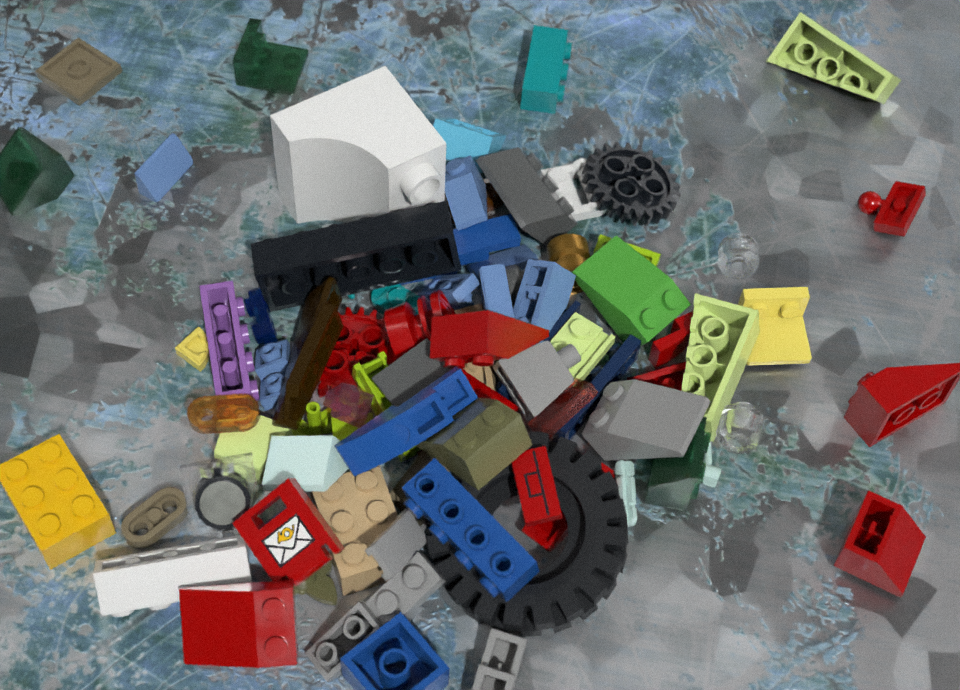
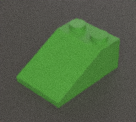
M617 235L571 272L576 275L575 281L623 343L630 334L641 340V345L648 343L691 305L668 275Z

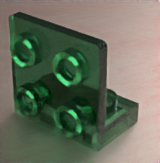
M250 18L233 59L236 85L294 95L309 56L308 49L267 42V35L263 33L262 20Z

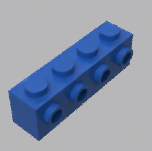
M436 458L430 461L402 487L407 497L404 504L417 519L424 516L432 524L428 528L432 535L442 545L448 541L457 550L453 556L467 571L474 568L482 576L479 583L493 598L499 594L508 602L540 572L537 561Z

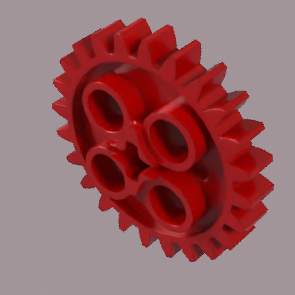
M347 307L345 315H340L343 329L338 339H344V341H337L317 385L318 396L321 398L330 393V402L332 404L339 397L343 398L345 407L349 405L351 399H355L357 405L361 407L364 396L352 377L353 365L357 363L363 365L377 358L378 353L382 351L387 355L386 362L388 366L396 361L397 358L391 347L384 317L378 320L377 310H373L369 316L364 315L363 307H360L357 314H353L350 307ZM369 343H378L377 345H369ZM331 367H340L337 370L329 369Z

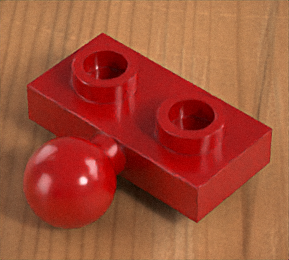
M895 181L885 200L878 193L867 191L860 195L857 205L859 210L867 215L877 214L873 222L874 231L905 237L926 196V189L922 185Z

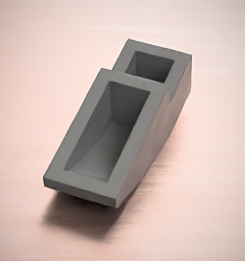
M491 628L472 690H514L528 639Z

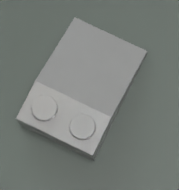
M636 379L610 382L604 389L603 396L597 407L589 416L588 423L581 435L604 461L683 457L711 401L705 396Z

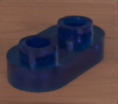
M260 287L248 290L249 297L244 299V303L249 317L255 316L257 323L251 326L257 343L264 342L266 345L279 342L270 310Z

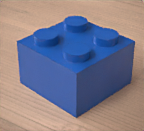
M401 612L340 658L342 676L354 690H442L449 685L450 668Z

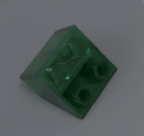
M707 417L702 418L683 457L652 458L644 503L686 512L690 499H697L699 486L703 482L706 463L703 462L704 454L708 451L711 432L705 431Z

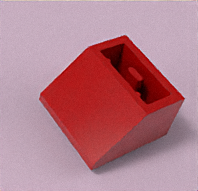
M868 490L856 511L833 566L901 598L926 536L902 505Z

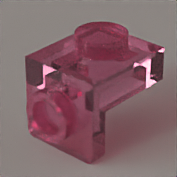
M341 383L326 393L323 405L332 409V417L360 428L365 425L374 395L362 391L357 386Z

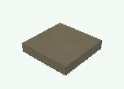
M78 37L35 72L38 79L81 106L122 72L121 64Z

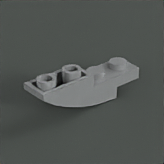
M418 551L394 577L390 578L365 603L359 601L305 654L327 682H331L342 675L340 663L342 656L400 612L410 622L424 609L422 603L446 582L445 578L424 553Z

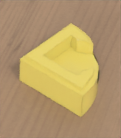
M199 326L175 347L176 354L200 372L207 365L210 357L208 341L205 332Z

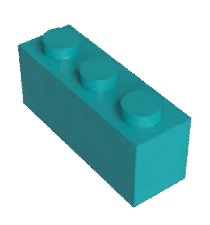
M534 25L523 81L520 109L555 114L557 102L563 103L565 85L560 83L561 81H567L569 64L564 63V59L570 60L572 42H567L568 30Z

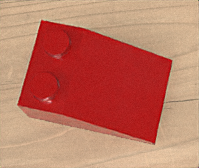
M490 310L435 316L431 320L430 359L444 362V367L449 369L454 367L463 369L465 368V363H472L475 366H493L494 360L509 359L548 338L549 330Z
M960 363L887 367L876 374L869 372L857 382V391L848 401L850 405L844 415V419L870 448L946 403L960 379Z
M294 579L179 588L184 664L247 668L297 665L299 651Z

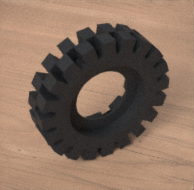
M530 431L532 446L527 450L546 446L560 508L568 524L567 542L558 558L551 564L539 569L540 572L506 602L499 594L493 598L481 586L479 580L482 576L474 568L467 571L456 560L453 554L457 550L448 541L442 545L430 532V536H427V543L434 567L446 580L443 583L446 592L456 605L459 604L468 616L480 624L484 621L490 624L492 629L511 634L512 630L521 631L523 636H542L541 630L553 628L554 633L571 628L570 621L579 616L584 621L598 610L597 603L602 598L608 599L617 586L616 578L619 573L623 572L626 562L628 525L624 500L620 498L618 485L610 471L605 473L602 470L601 461L588 450L582 454L578 451L577 443L560 436L556 443L550 441L548 433ZM512 463L480 490L475 489L451 472L452 476L492 516L502 503L519 495ZM427 520V526L429 528L432 524Z

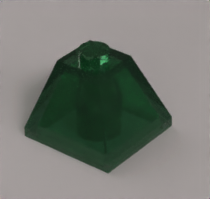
M18 127L0 152V197L12 216L21 215L58 199L74 177L72 170L59 152L24 128Z

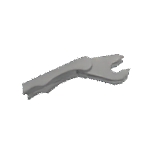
M407 507L365 549L367 555H372L384 572L381 576L385 581L394 577L427 543V536L424 533V529L427 527V519L425 517L423 519L422 517L415 519V516Z

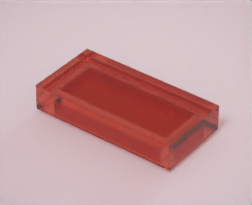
M576 378L567 389L541 413L530 420L527 425L533 432L548 433L550 439L597 395L598 391L592 383Z

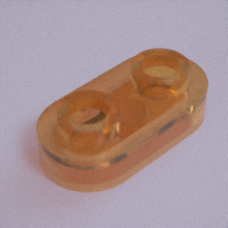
M250 395L203 396L192 401L188 407L187 416L191 428L198 433L244 432L254 428L259 422L260 411L258 402ZM240 414H247V415H248V416L245 417V418H241V419L237 418V416L240 415ZM205 416L212 417L209 421L201 420Z

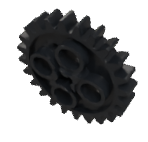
M615 142L612 148L608 144H604L602 150L596 148L586 161L582 171L584 176L581 180V183L586 185L584 193L592 194L590 202L600 203L599 211L609 210V218L618 215L620 216L621 223H624L626 218L630 219L633 226H636L639 220L645 226H648L651 220L656 224H659L661 218L666 220L669 214L673 213L681 195L678 190L681 184L675 182L678 177L677 174L669 173L672 166L661 164L663 157L653 158V150L644 153L642 152L641 145H638L636 149H632L629 142L626 143L624 148L618 142Z

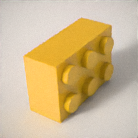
M60 434L0 464V484L50 570L116 534L109 513Z

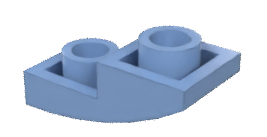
M287 339L276 343H268L262 348L256 349L255 371L261 380L260 403L265 411L277 406L291 355V348Z

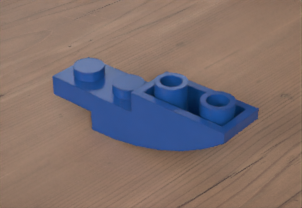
M454 367L400 406L392 405L334 447L352 475L357 476L395 458L455 421L452 416L478 397L461 368Z

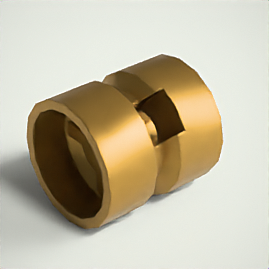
M578 234L557 236L547 245L548 260L556 262L570 272L590 257L586 238ZM575 281L571 294L584 292Z

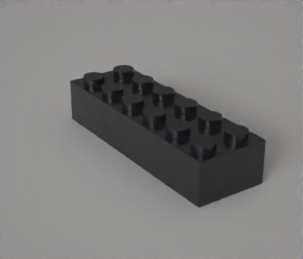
M447 201L428 203L424 206L396 210L392 213L364 217L356 221L332 224L324 228L300 231L288 236L268 238L260 242L251 243L254 276L270 312L304 305L309 293L328 277L336 279L342 297L462 270Z

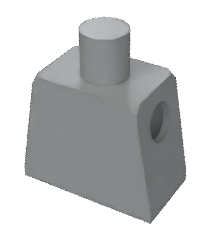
M547 340L531 346L509 359L497 361L493 369L527 422H529L574 382V378L568 369L579 363L581 357L572 344L556 352L551 342Z

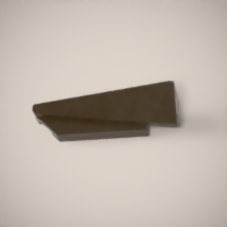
M328 277L306 297L272 420L273 426L298 429L305 414L306 406L313 396L343 329L338 312L342 297L335 278Z

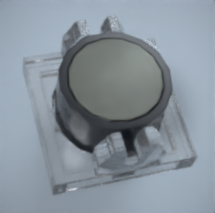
M252 452L180 465L179 469L192 538L212 534V538L220 539L224 538L225 534L232 532L233 536L240 535L232 523L260 501ZM261 513L258 517L264 522L263 513Z

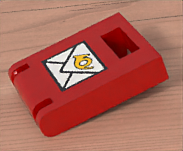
M295 478L285 480L232 523L272 581L288 580V577L289 580L294 579L295 586H299L333 559L326 547H323L327 544L336 555L344 550L338 537ZM281 498L287 508L265 525L258 516Z

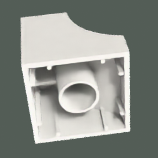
M386 66L270 115L279 198L297 224L319 220L347 223L364 217H374L392 213L396 210H406L424 206L428 203L445 201L446 142Z

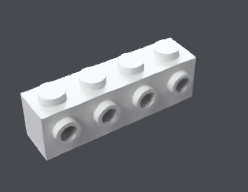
M241 535L97 560L93 572L101 616L111 614L113 617L127 616L133 613L134 610L148 607L151 610L165 609L172 603L180 602L179 588L252 582L247 546Z

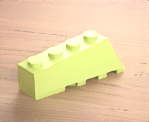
M801 12L767 59L769 63L873 99L882 104L887 101L901 81L900 78Z
M695 293L681 391L705 396L711 401L694 436L714 442L759 335V310Z

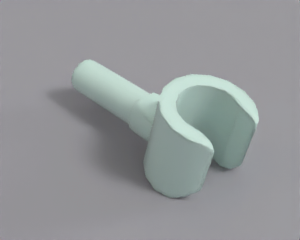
M706 441L703 443V461L698 482L716 488L722 469L711 465V442Z

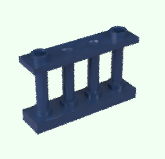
M575 300L567 310H564L550 330L549 337L544 339L543 342L547 340L550 342L575 312L579 314L581 303ZM630 334L623 344L619 342L617 344L614 343L606 353L609 355V361L605 366H595L589 373L588 377H590L591 383L586 389L582 387L576 389L573 385L565 389L561 394L571 400L572 405L567 412H558L547 406L538 414L552 424L551 428L554 429L552 442L557 443L560 436L568 440L573 439L597 407L603 396L604 389L610 382L620 381L638 359L641 340ZM500 380L496 387L497 393L508 400L513 399Z

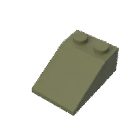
M477 398L452 416L455 421L416 445L433 459L436 458L440 464L472 487L480 490L531 447L532 442L519 413L498 400Z

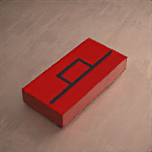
M546 446L526 450L512 462L526 527L562 519Z

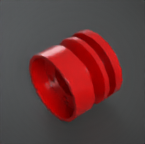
M442 291L432 292L430 301L425 296L419 297L417 300L418 314L410 303L407 302L385 310V326L391 347L397 359L426 338L431 342L432 317L456 314Z

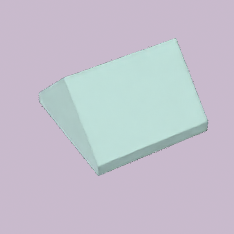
M271 436L262 481L263 490L273 491L288 478H295L304 491L325 492L348 470L345 462L334 447L340 440L334 436Z

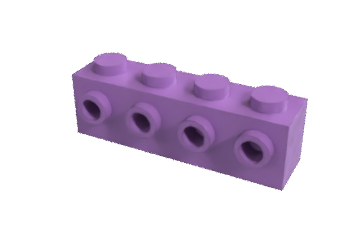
M233 280L201 285L199 288L220 419H225L230 405L255 413L253 401L260 399L257 381H249L248 372H254L255 369L252 351H244L243 344H249L250 339L247 324L240 325L239 317L245 316L242 296H235Z

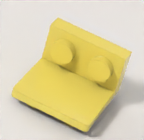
M808 287L752 288L742 290L738 305L759 310L760 328L759 335L746 365L810 363L812 356L803 314L810 299Z

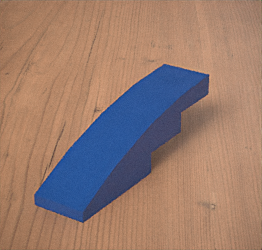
M511 214L491 218L459 231L457 228L453 229L461 265L486 261L489 259V252L518 247L521 242L520 234ZM457 271L442 275H454L457 274ZM437 276L401 283L400 285L434 279Z

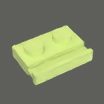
M577 312L570 317L550 341L556 352L569 344H572L579 352L581 361L568 369L574 378L573 387L576 389L613 346L616 337L613 334L609 336L604 333L603 328Z

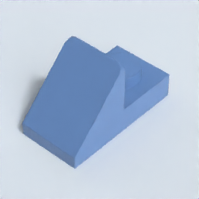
M474 273L440 275L434 278L417 295L420 297L425 296L430 301L431 293L440 290L444 293L453 309L457 310L474 305L471 299V292L480 282Z

